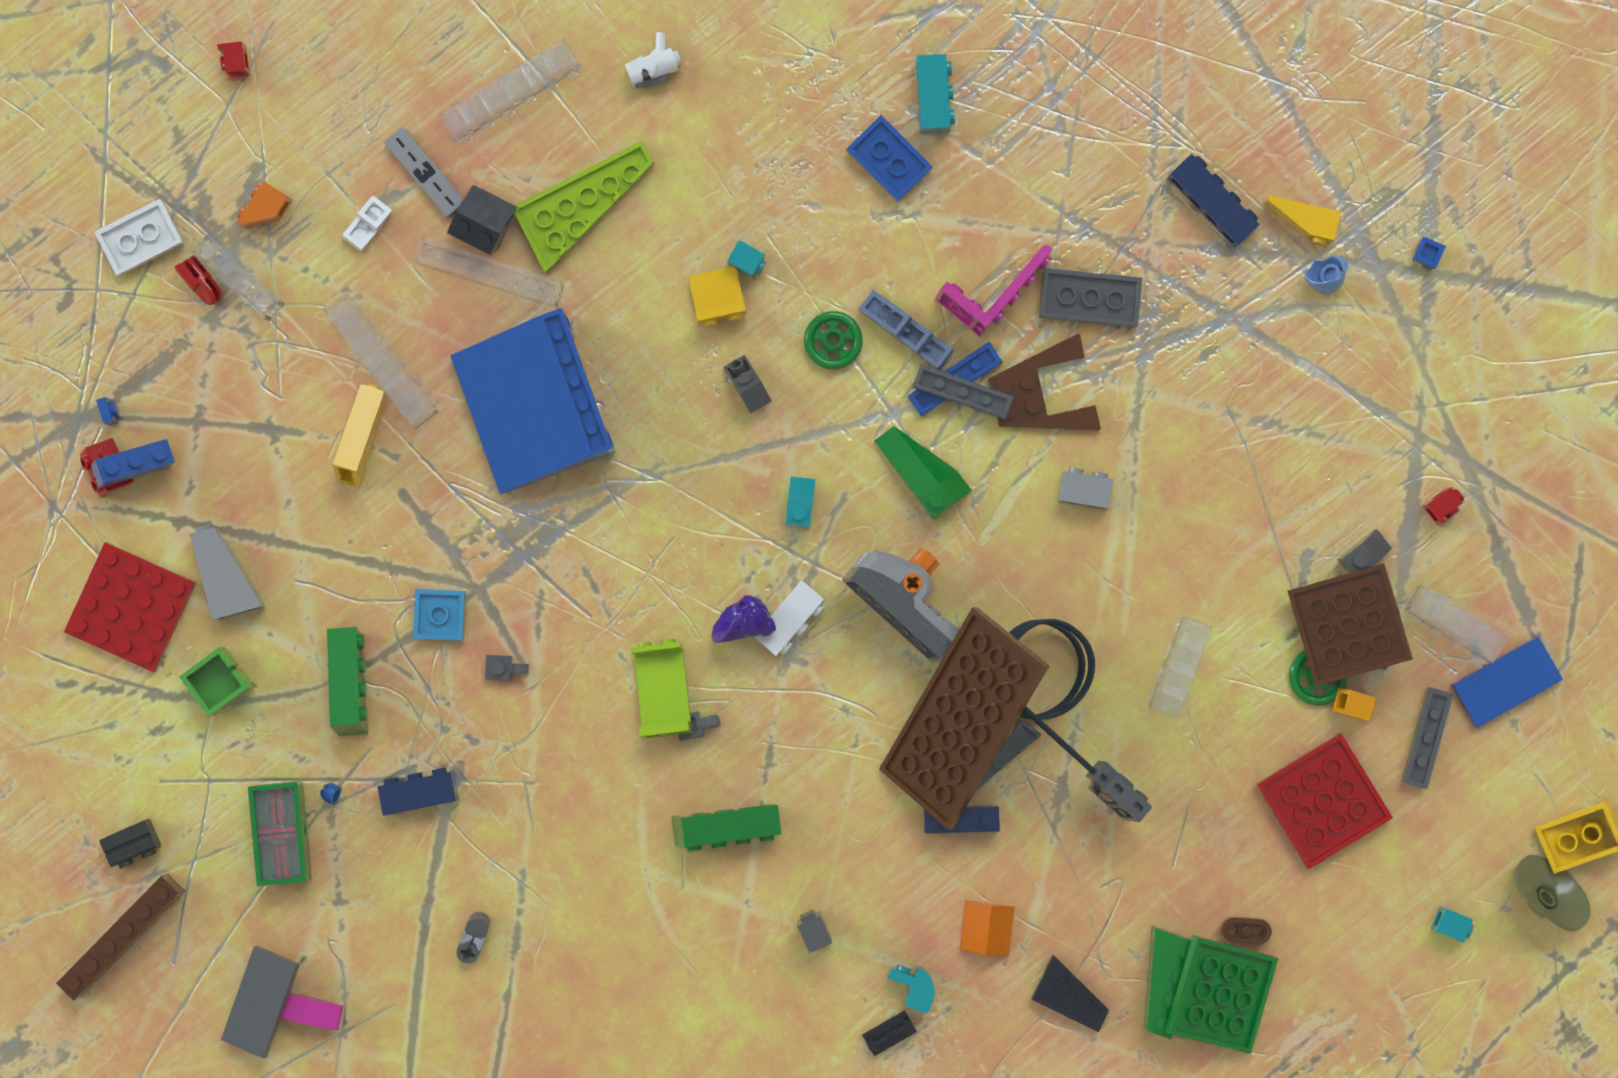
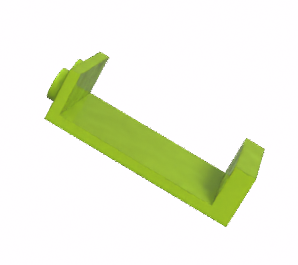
M676 639L662 640L660 645H652L651 642L638 643L636 648H631V653L635 658L641 726H639L640 737L649 739L692 733L683 645L680 642H676Z

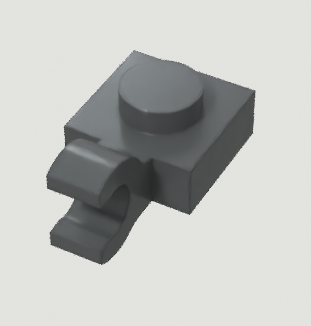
M486 655L485 679L511 681V673L529 674V664L512 663V656Z
M699 711L690 713L692 733L678 735L679 740L682 742L704 737L703 729L721 726L719 716L716 714L701 718Z

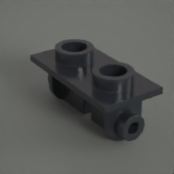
M904 1010L862 1034L869 1050L876 1056L913 1035L917 1030Z

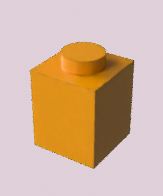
M1338 688L1332 711L1370 722L1375 710L1376 698L1356 691Z

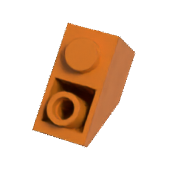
M263 181L261 185L258 184L251 193L252 199L248 206L244 205L241 208L237 223L247 229L280 221L292 199Z

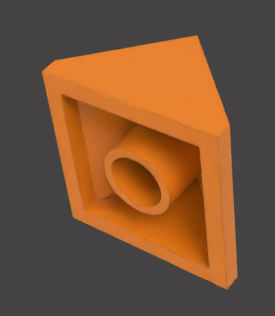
M965 900L960 950L989 956H1009L1015 906Z

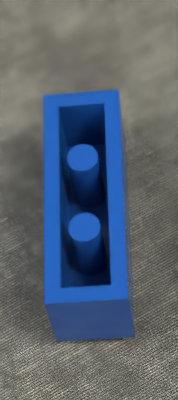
M164 439L96 459L91 464V468L100 489L170 468L175 461L168 441Z

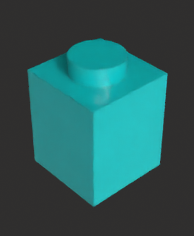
M740 240L727 260L728 265L735 267L738 271L751 278H754L756 274L760 275L767 262L764 261V253Z
M1440 906L1431 929L1464 943L1465 938L1468 939L1473 931V919Z

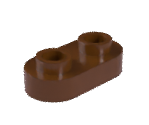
M1229 917L1221 925L1223 937L1233 943L1263 944L1270 939L1272 934L1269 923L1260 918ZM1231 925L1237 926V931L1234 934L1229 932ZM1257 926L1262 928L1260 935L1254 934V928Z

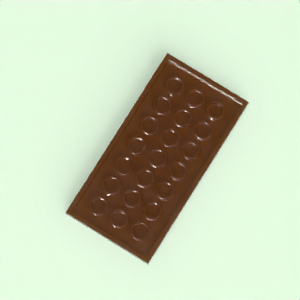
M972 607L879 770L944 827L953 829L1048 670L1049 665L978 607Z

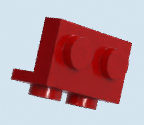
M113 438L88 446L80 454V463L83 469L88 471L91 477V486L101 498L134 482L133 479L100 489L98 488L91 464L96 459L120 453Z

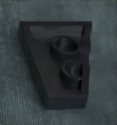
M1052 954L1031 999L1099 1032L1109 1009Z

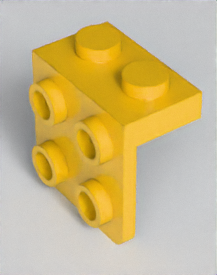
M735 267L690 276L689 284L699 325L704 324V327L716 325L718 320L726 318L728 321L741 319L742 315L747 314Z

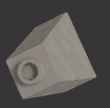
M210 524L197 527V532L191 533L190 537L212 619L220 620L265 607L264 601L219 528H211Z

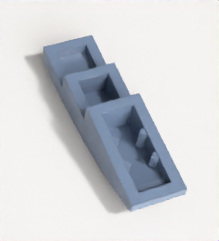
M872 290L858 309L937 370H941L954 353L951 347L935 337L932 332L917 323L910 315L874 290Z

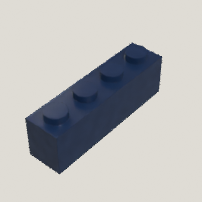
M1191 154L1167 178L1236 248L1260 225L1257 222L1258 217L1252 210H1246L1240 204L1241 199L1233 191L1229 193L1223 186V180L1214 173L1212 175L1206 169L1207 164L1200 156L1195 157Z

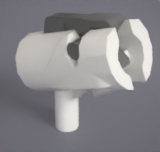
M656 33L655 49L650 52V55L645 57L641 55L625 64L633 87L642 88L666 82L668 74L679 70L678 65H681L682 62L678 51L672 52L671 47L665 49L666 33Z

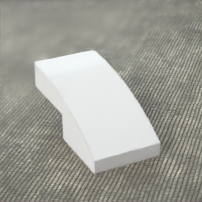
M372 196L357 213V218L342 234V238L362 253L384 225L392 210Z

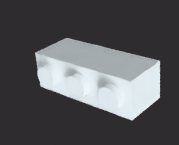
M801 580L770 617L775 622L776 631L770 636L758 635L754 636V638L774 655L777 656L779 652L784 655L792 646L789 640L795 633L800 636L809 626L806 620L811 615L816 617L825 607L821 604L824 599Z

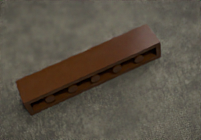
M168 873L160 876L56 984L73 1001L81 998L185 890Z

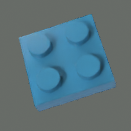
M415 589L413 638L464 640L466 591Z

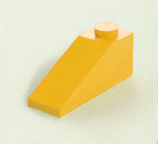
M1271 195L1265 198L1264 204L1305 238L1311 239L1313 244L1327 246V243L1330 244L1335 240L1341 211Z

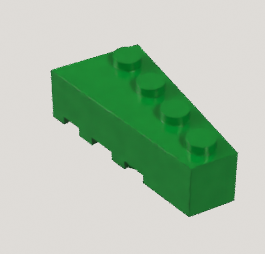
M357 627L327 629L330 726L338 736L368 734L366 682H364L366 661L362 657V649H365V637Z
M776 804L739 808V810H719L711 814L710 812L694 813L689 817L671 816L675 846L687 848V852L702 850V845L711 844L712 848L726 847V842L735 841L736 845L749 844L752 838H759L760 842L775 840L774 835L781 834L779 810Z
M1152 926L1144 1028L1150 1033L1171 1039L1172 1034L1165 1032L1192 939Z

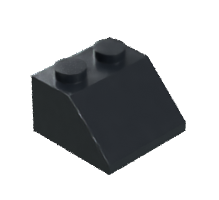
M472 185L458 207L447 233L492 255L499 250L517 206L476 185Z

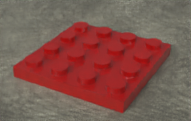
M104 542L64 633L151 672H156L196 582Z
M1338 733L1256 783V786L1307 869H1311L1393 819L1342 733Z

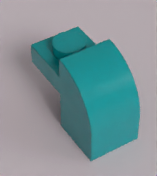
M897 964L896 968L890 966L888 978L909 986L904 1005L928 1014L935 993L934 984L929 973L918 965L914 974L910 973V968Z

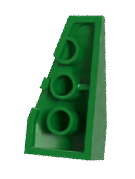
M895 426L874 440L931 519L937 517L972 491L956 469Z

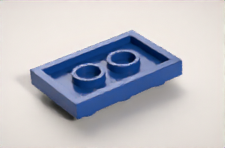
M882 115L846 149L897 202L933 168Z

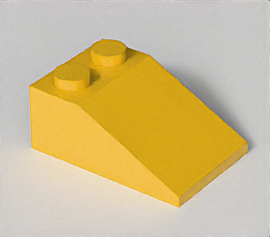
M1609 798L1584 806L1535 827L1554 874L1618 852V819Z

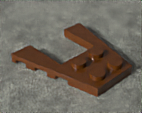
M1080 333L988 379L991 389L1014 396L1006 420L997 418L999 427L1071 430L1101 429L1096 405L1047 415L1037 368L1085 358Z

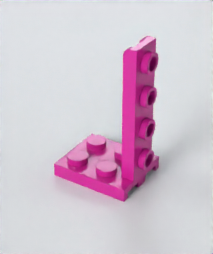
M1044 245L986 313L982 311L983 308L977 301L969 300L963 295L964 292L958 285L950 284L948 281L941 287L935 300L980 337L991 322L997 324L1004 316L1005 312L1002 310L1007 304L1012 306L1021 296L1018 293L1021 287L1024 285L1028 288L1034 281L1036 276L1033 273L1038 268L1043 270L1052 258L1049 255L1053 249L1049 245Z

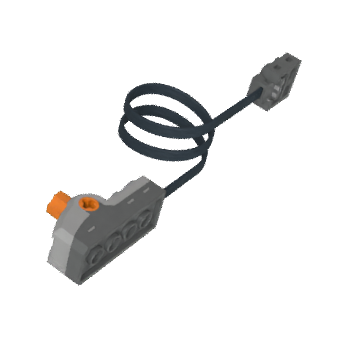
M919 548L909 561L881 551L865 552L842 578L843 582L929 661H942L959 630L947 619L940 618L941 613L936 608L925 604L931 594L932 584L930 576L940 565L937 558L923 548ZM1039 619L1019 624L1009 632L1017 640L1027 631L1038 625H1048L1059 630L1070 640L1078 657V674L1069 694L1057 706L1040 714H1034L1026 706L1020 718L1032 719L1089 771L1086 777L1092 781L1087 788L1121 819L1141 822L1152 808L1146 802L1148 797L1139 790L1134 791L1132 789L1134 785L1106 761H1097L1092 767L1041 720L1052 719L1067 713L1088 692L1095 674V657L1090 643L1078 629L1062 620ZM1079 641H1080L1081 644L1083 645V647H1084V649H1085V652H1086V655H1087V659H1088V671H1087V676H1086L1085 682H1084V684H1083V686H1082V688H1081L1080 691H1079V689H1080V687H1081V685H1082V682H1083V679H1084V675H1085L1086 662H1085V655H1084L1083 649H1082V647H1081Z

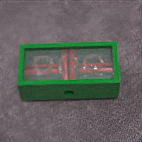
M303 780L249 786L248 796L257 886L311 880Z

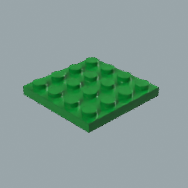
M1193 935L1165 1032L1251 1054L1278 958Z

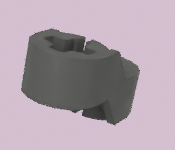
M475 912L469 917L456 953L457 958L463 963L470 964L475 962L480 954L491 923L490 918L485 913Z

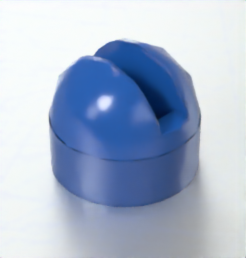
M333 783L325 784L323 786L324 789L320 791V796L325 802L334 805L340 797L342 788Z

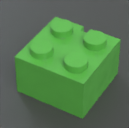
M226 647L217 648L179 676L208 717L215 716L254 687L242 669H235L238 663Z

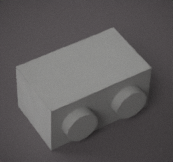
M1069 468V471L1062 472L1058 502L1104 510L1109 508L1113 479L1107 478L1108 474L1093 472V476L1083 474L1084 470Z

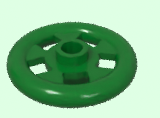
M827 311L817 315L808 324L804 334V346L809 358L815 364L825 369H841L850 365L858 357L863 343L862 332L857 322L849 315L839 311ZM827 322L830 328L821 334L818 327ZM839 322L848 327L845 333L836 328ZM831 336L837 337V344L831 345L828 341ZM820 339L824 349L817 351L814 341ZM845 339L853 341L850 351L843 349ZM828 352H839V359H828Z
M1303 650L1295 657L1289 670V682L1293 692L1299 699L1310 705L1321 706L1334 702L1338 688L1345 689L1348 678L1338 680L1336 686L1329 683L1315 686L1310 667L1306 670L1302 666L1308 660L1306 652ZM1306 676L1309 684L1305 688H1302L1299 678ZM1325 688V695L1315 696L1314 689Z

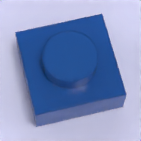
M1423 236L1419 241L1412 260L1431 269H1436L1446 246Z
M107 397L96 400L103 423L107 425L118 423L117 416L120 415L116 402H112V399Z

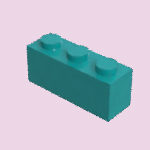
M946 54L919 55L916 57L920 133L950 132L951 124H955L954 109L950 110L949 100H953V85H948V76H952L951 61H947Z

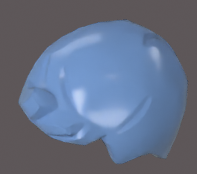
M1339 255L1330 256L1324 261L1315 260L1311 267L1305 271V280L1316 292L1324 295L1332 294L1342 286L1348 263Z

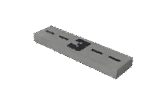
M403 127L384 142L447 218L457 211L464 199Z

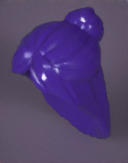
M743 595L737 603L730 605L722 612L713 626L711 637L716 643L730 642L758 635L766 637L776 631V625L773 619L769 617L766 605L756 596Z

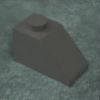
M1375 529L1338 558V561L1348 573L1373 567L1392 547L1381 533Z

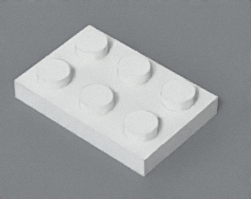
M158 199L94 232L118 277L184 244L162 199Z

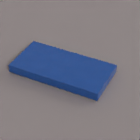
M1536 636L1451 685L1475 728H1478L1560 682L1563 678L1539 636Z

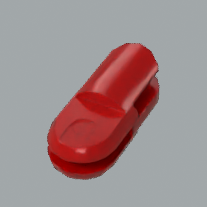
M195 255L175 266L177 273L205 304L214 305L221 300L222 292L220 287Z

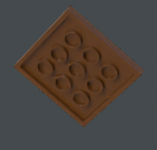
M1385 563L1287 591L1315 686L1413 660Z

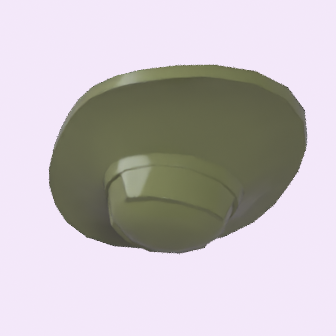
M1529 855L1519 861L1514 870L1515 884L1527 900L1529 908L1541 918H1547L1557 926L1571 932L1578 931L1587 924L1590 917V903L1587 895L1572 876L1565 870L1554 874L1548 859L1539 855Z

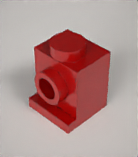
M242 41L217 44L218 50L223 54V56H220L222 71L226 72L230 81L242 80L243 76L250 75L247 47Z
M1448 487L1422 506L1435 524L1441 525L1446 522L1443 518L1444 516L1449 519L1459 512L1457 507L1463 503L1464 497L1457 489L1453 490L1452 487Z

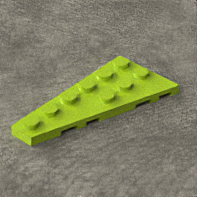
M643 141L515 205L517 206L515 216L545 274L654 164Z

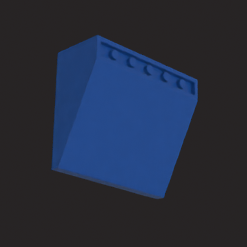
M562 308L537 316L450 355L500 494L616 453L609 431L604 426L573 338L575 336L570 322Z

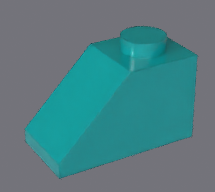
M791 476L785 525L810 528L815 479Z

